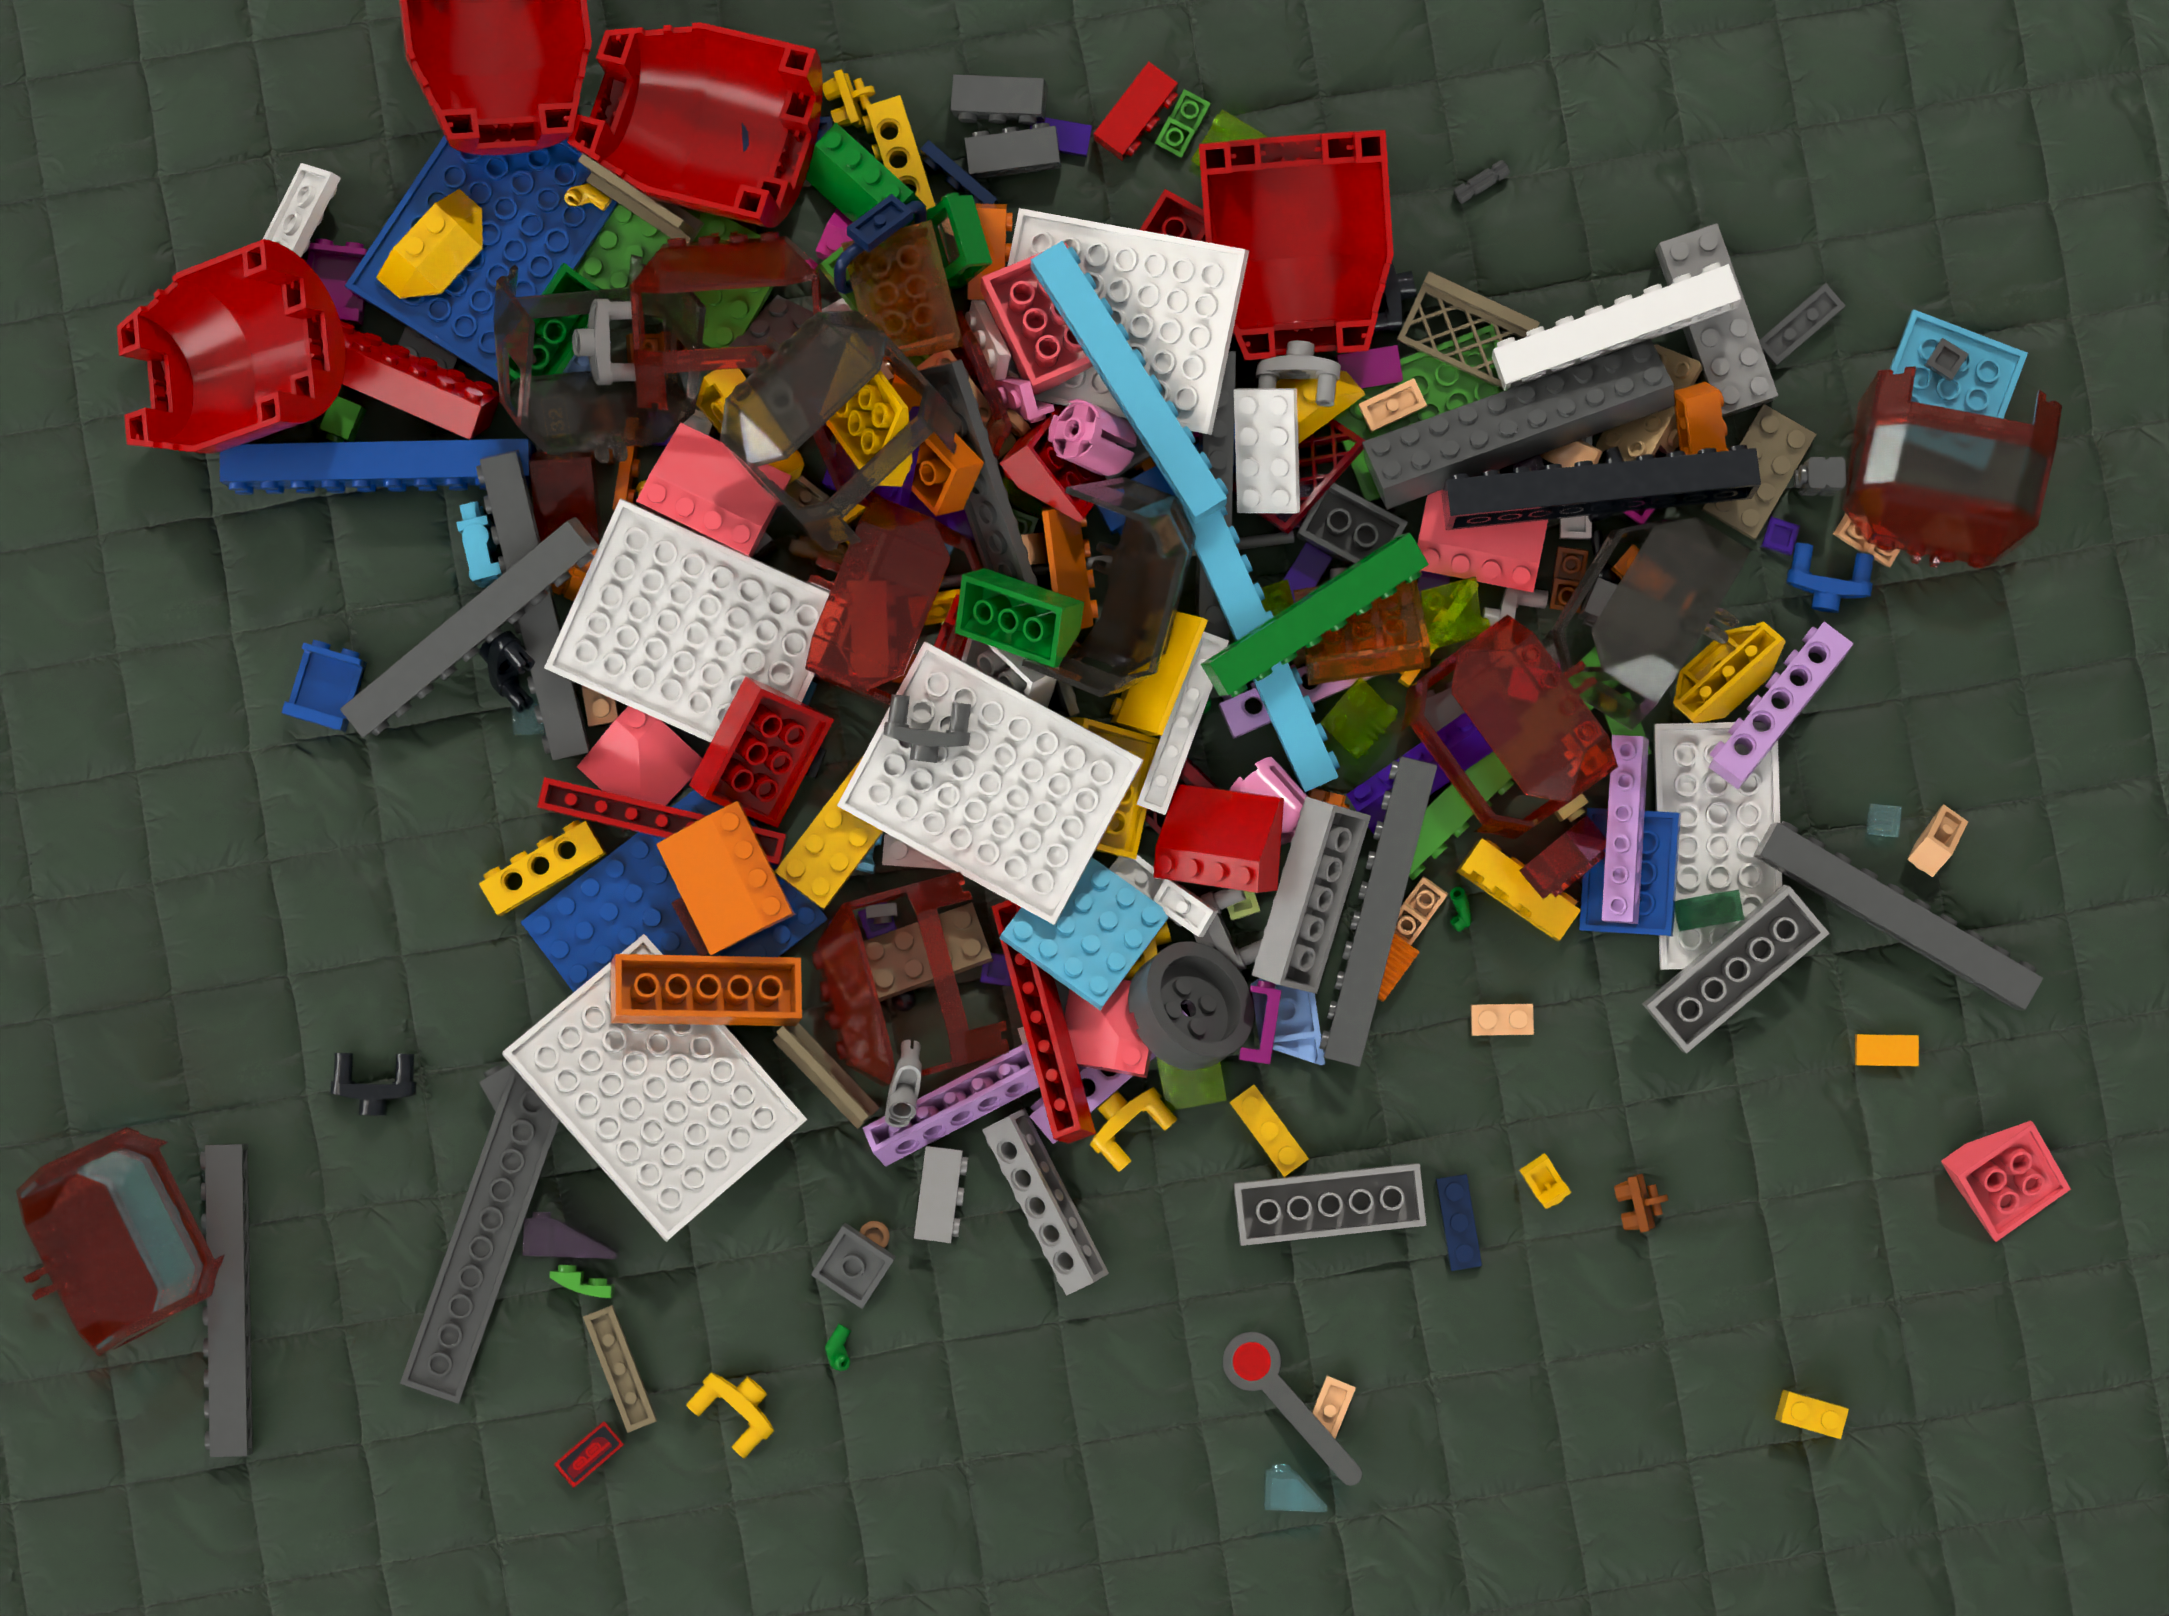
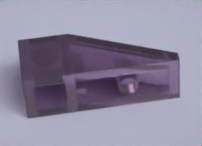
M533 1212L532 1217L524 1219L523 1256L619 1258V1251L559 1218H551V1212Z

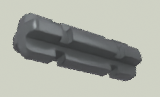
M1500 160L1492 165V169L1487 168L1469 179L1466 185L1463 183L1456 187L1453 191L1459 203L1463 204L1470 200L1473 194L1476 196L1496 184L1497 179L1500 181L1507 177L1510 173L1507 164Z

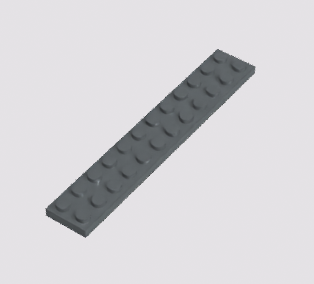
M962 359L919 370L918 372L930 407L984 462L964 506L984 568L1038 586L1037 578L1033 574L1028 559V551L1023 544L1018 529V521L1013 514L1008 499V491L1003 484L998 469V461L993 454L989 442L988 431L984 427L979 412L978 401L974 397L969 382L968 371L964 367ZM1061 661L1058 666L1060 670L1048 708L1064 717H1070L1079 713V709L1076 703V695L1071 688L1067 676L1066 665Z
M513 1066L400 1382L402 1385L457 1404L461 1400L560 1121Z

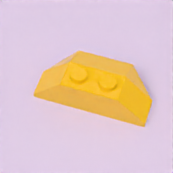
M460 189L436 202L393 247L376 277L377 280L399 299L442 294L483 250L482 208Z
M1340 371V379L1336 381L1334 406L1331 407L1319 406L1315 402L1318 379H1280L1277 381L1276 388H1297L1298 444L1365 395L1364 391L1346 371Z
M1765 622L1725 630L1679 671L1676 694L1673 700L1674 706L1693 723L1725 718L1771 677L1785 645V639Z

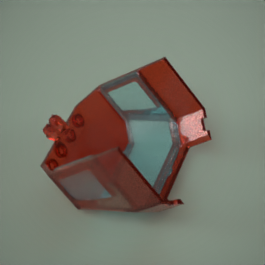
M128 1127L41 1166L16 1190L23 1225L44 1267L23 1278L26 1283H33L42 1276L49 1275L53 1284L36 1290L32 1294L34 1300L37 1301L57 1291L78 1335L99 1357L157 1329L212 1295L215 1286L214 1282L224 1259V1255L214 1259L160 1152V1149L168 1142L139 1134V1131Z

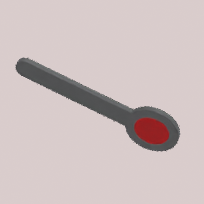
M1245 1332L1233 1338L1223 1354V1368L1230 1382L1246 1391L1262 1390L1344 1484L1349 1486L1358 1484L1363 1476L1360 1466L1279 1375L1282 1359L1276 1343L1268 1336L1258 1332Z

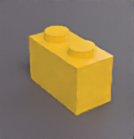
M1783 1389L1775 1419L1782 1423L1841 1439L1849 1409Z

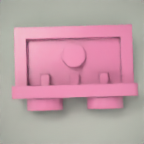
M1006 376V379L995 380V397L999 405L1002 406L1003 413L1008 408H1011L1023 419L1028 420L1029 423H1034L1046 419V414L1055 411L1053 404L1035 400L1030 381Z

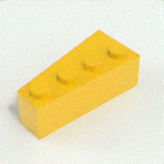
M733 358L704 376L696 405L731 447L791 475L792 478L789 484L799 478L804 467L801 454L797 449L793 448Z
M1483 838L1476 841L1456 872L1555 941H1560L1581 911L1575 906L1578 901L1565 892L1558 894L1550 888L1552 886L1551 882L1539 874L1536 876L1525 870L1527 868L1525 864L1514 857L1509 858L1501 852L1502 849L1492 841L1484 840Z

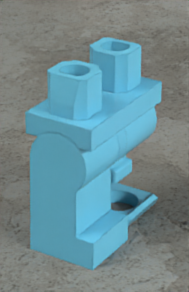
M475 501L460 505L463 521L456 522L458 531L462 534L469 566V578L478 587L487 588L502 573L499 562L494 563L492 554L497 548V544L495 545L491 534V526H495V524L485 515L484 508L479 505V502Z

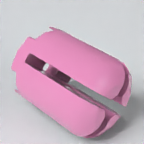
M1081 399L1068 401L1071 405L1066 407L1059 416L1054 415L1049 426L1048 441L1053 443L1054 450L1058 454L1056 456L1101 476H1111L1123 471L1131 463L1135 453L1116 443L1125 447H1136L1137 437L1129 422Z
M1267 757L1255 763L1258 769L1244 780L1239 777L1230 790L1283 797L1281 845H1285L1291 842L1295 834L1301 808L1303 807L1305 797L1308 796L1272 757Z

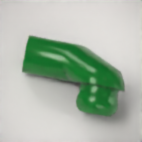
M1455 887L1451 890L1450 897L1457 915L1451 917L1450 923L1456 931L1460 932L1465 927L1467 929L1470 927L1472 917L1469 900L1464 889Z
M838 1323L826 1343L825 1352L833 1369L845 1371L850 1366V1358L844 1343L851 1330Z

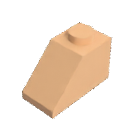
M1943 804L1914 844L1907 860L1913 863L1919 870L1933 877L1953 855L1968 821Z

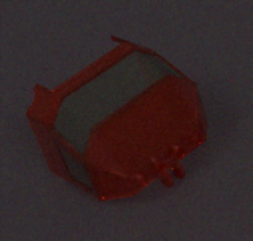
M1916 366L1905 367L1902 374H1893L1894 371L1891 369L1879 370L1859 400L1843 510L1869 544L1877 545L1878 549L1885 551L1895 549L1906 550L1907 554L1911 555V563L1918 564L1921 561V557L1925 556V554L1930 555L1929 566L1935 568L1939 566L1940 561L1955 562L1956 560L1967 562V565L1970 567L1985 568L2022 545L2039 526V519L2057 446L2062 405L2057 401L2047 402L2046 394L2039 390L2036 397L2033 424L1911 401Z

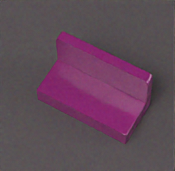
M1398 345L1335 356V362L1341 365V370L1346 371L1360 388L1397 383L1403 380Z

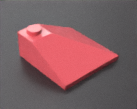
M628 706L610 725L577 768L602 791L667 806L693 778L703 758L663 721Z
M1123 979L1101 1010L1069 989L1064 1017L1078 1066L1147 1078L1152 1052L1143 1043L1136 1031L1139 1027L1134 1013L1129 1012L1128 994L1131 984L1130 980Z
M2032 1121L1968 1142L1941 1160L1953 1183L1995 1242L2071 1190Z

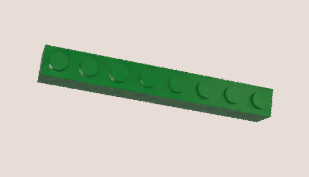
M1411 533L1400 534L1200 665L1218 695H1231L1233 698L1247 690L1246 684L1254 678L1260 681L1273 672L1271 667L1281 662L1284 665L1298 656L1296 651L1303 646L1310 648L1323 640L1321 635L1329 629L1335 632L1348 624L1346 618L1356 613L1359 616L1373 607L1371 602L1380 597L1383 600L1398 591L1396 588L1398 584L1403 581L1410 583L1422 575L1420 570L1429 564Z

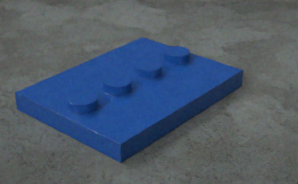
M1587 808L1579 930L1673 936L1681 813L1645 811L1638 924L1610 923L1602 921L1608 809Z

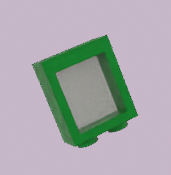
M949 193L941 198L942 201L936 206L927 209V226L921 238L936 290L962 288L992 264L973 196Z

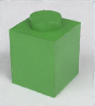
M337 396L332 405L327 409L319 429L327 434L325 439L331 442H354L367 410L359 404Z

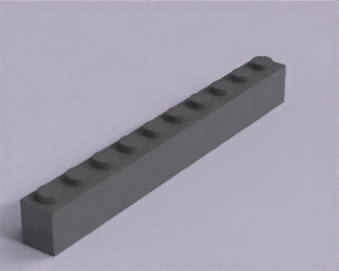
M1229 351L1212 435L1199 433L1198 453L1204 452L1212 465V468L1209 470L1214 478H1221L1228 489L1229 494L1226 495L1227 504L1225 506L1228 514L1223 516L1228 527L1232 526L1236 351ZM1196 554L1195 616L1208 620L1204 629L1205 632L1229 640L1228 623Z
M519 449L482 457L480 459L481 465L476 466L480 484L485 483L488 493L487 496L483 497L487 514L493 513L495 526H491L493 541L495 545L500 544L503 556H499L498 561L502 574L541 543ZM552 586L545 590L549 595L536 606L530 603L523 609L526 614L514 623V628L517 635L522 634L525 646L521 647L535 661L531 669L532 676H527L531 694L537 695L539 703L538 706L534 707L538 724H544L546 735L542 736L544 751L546 754L551 753L553 761L588 753L590 744L575 682L544 668L562 629Z
M576 517L568 520L341 707V712L362 738L371 733L375 737L390 726L387 720L393 715L399 718L412 708V705L409 703L417 696L421 700L435 689L432 683L438 678L444 681L458 670L454 666L462 659L468 662L480 652L477 646L486 640L489 644L503 632L500 627L507 622L513 625L526 614L523 609L528 604L532 603L533 606H536L549 595L545 590L553 584L559 587L572 576L569 571L573 567L578 565L579 568H582L595 557L592 552L599 545Z
M1401 755L1399 762L1394 760L1392 762L1388 777L1394 780L1391 792L1385 791L1381 804V809L1386 810L1383 822L1377 821L1373 839L1378 840L1376 852L1369 851L1365 869L1371 870L1368 882H1361L1358 899L1363 900L1360 912L1354 911L1350 925V929L1355 930L1353 941H1346L1342 959L1348 961L1345 972H1338L1334 989L1340 990L1337 1002L1331 1001L1327 1015V1019L1332 1020L1330 1031H1323L1319 1049L1324 1050V1058L1360 1067L1437 769L1436 764Z
M1782 821L1781 824L1774 823L1770 825L1754 853V857L2013 1009H2027L2043 980V977L2035 973L2037 969L2024 961L2017 963L2010 959V953L1997 945H1994L1993 948L1983 943L1984 937L1972 930L1964 932L1956 927L1958 922L1944 914H1941L1940 917L1930 912L1931 906L1919 899L1911 901L1903 896L1905 891L1891 883H1888L1887 886L1877 881L1878 875L1866 868L1859 870L1850 865L1852 860L1838 852H1835L1833 855L1824 850V843L1813 837H1809L1807 840L1797 834L1799 829L1792 824Z
M248 1144L205 1145V1151H202L200 1155V1166L202 1170H205V1182L201 1184V1199L206 1201V1213H203L201 1217L202 1232H206V1244L202 1246V1261L207 1263V1275H204L202 1279L203 1294H207V1307L203 1308V1324L208 1325V1338H204L203 1353L204 1356H208V1369L204 1370L205 1388L209 1387V1400H205L204 1415L206 1419H209V1431L205 1433V1449L210 1450V1457L249 1456L253 1454Z

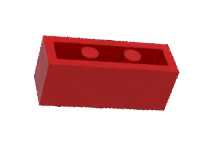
M1148 61L1093 133V140L1121 161L1127 155L1133 157L1142 144L1139 139L1145 131L1151 133L1160 121L1158 114L1164 107L1169 109L1178 98L1179 94L1176 93L1178 83Z

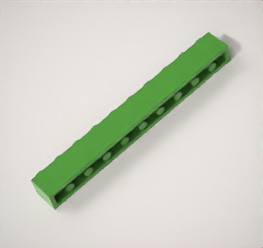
M1602 641L1587 653L1520 718L1526 728L1525 730L1465 770L1427 806L1409 874L1412 880L1426 868L1422 863L1430 855L1436 859L1448 847L1444 842L1452 834L1458 838L1470 826L1467 820L1474 813L1480 817L1492 805L1489 799L1496 792L1502 796L1514 784L1511 778L1518 771L1524 775L1536 763L1533 757L1540 750L1547 753L1558 742L1555 736L1563 728L1569 732L1581 720L1577 715L1585 707L1591 711L1603 699L1599 694L1607 686L1612 690L1625 678L1621 673L1627 667Z

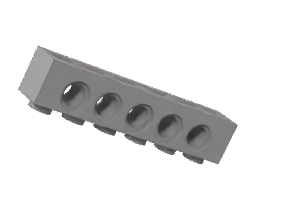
M1023 1108L982 1129L988 1146L995 1154L1000 1164V1169L1003 1175L1006 1176L1014 1192L1015 1199L1025 1213L1028 1224L1035 1233L1042 1247L1043 1254L1048 1259L1056 1274L1057 1281L1063 1288L1066 1296L1108 1275L1109 1272L1026 1109Z

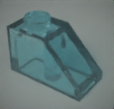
M1272 1464V1470L1265 1469L1263 1506L1265 1510L1327 1512L1326 1503L1297 1471L1290 1470L1291 1465Z

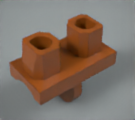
M1643 1173L1633 1175L1627 1178L1628 1180L1615 1185L1614 1190L1618 1202L1632 1199L1635 1208L1634 1211L1621 1214L1624 1230L1640 1229L1641 1233L1656 1228L1653 1214L1654 1216L1663 1214L1661 1202L1668 1201V1195H1658L1656 1184L1649 1185L1646 1189Z

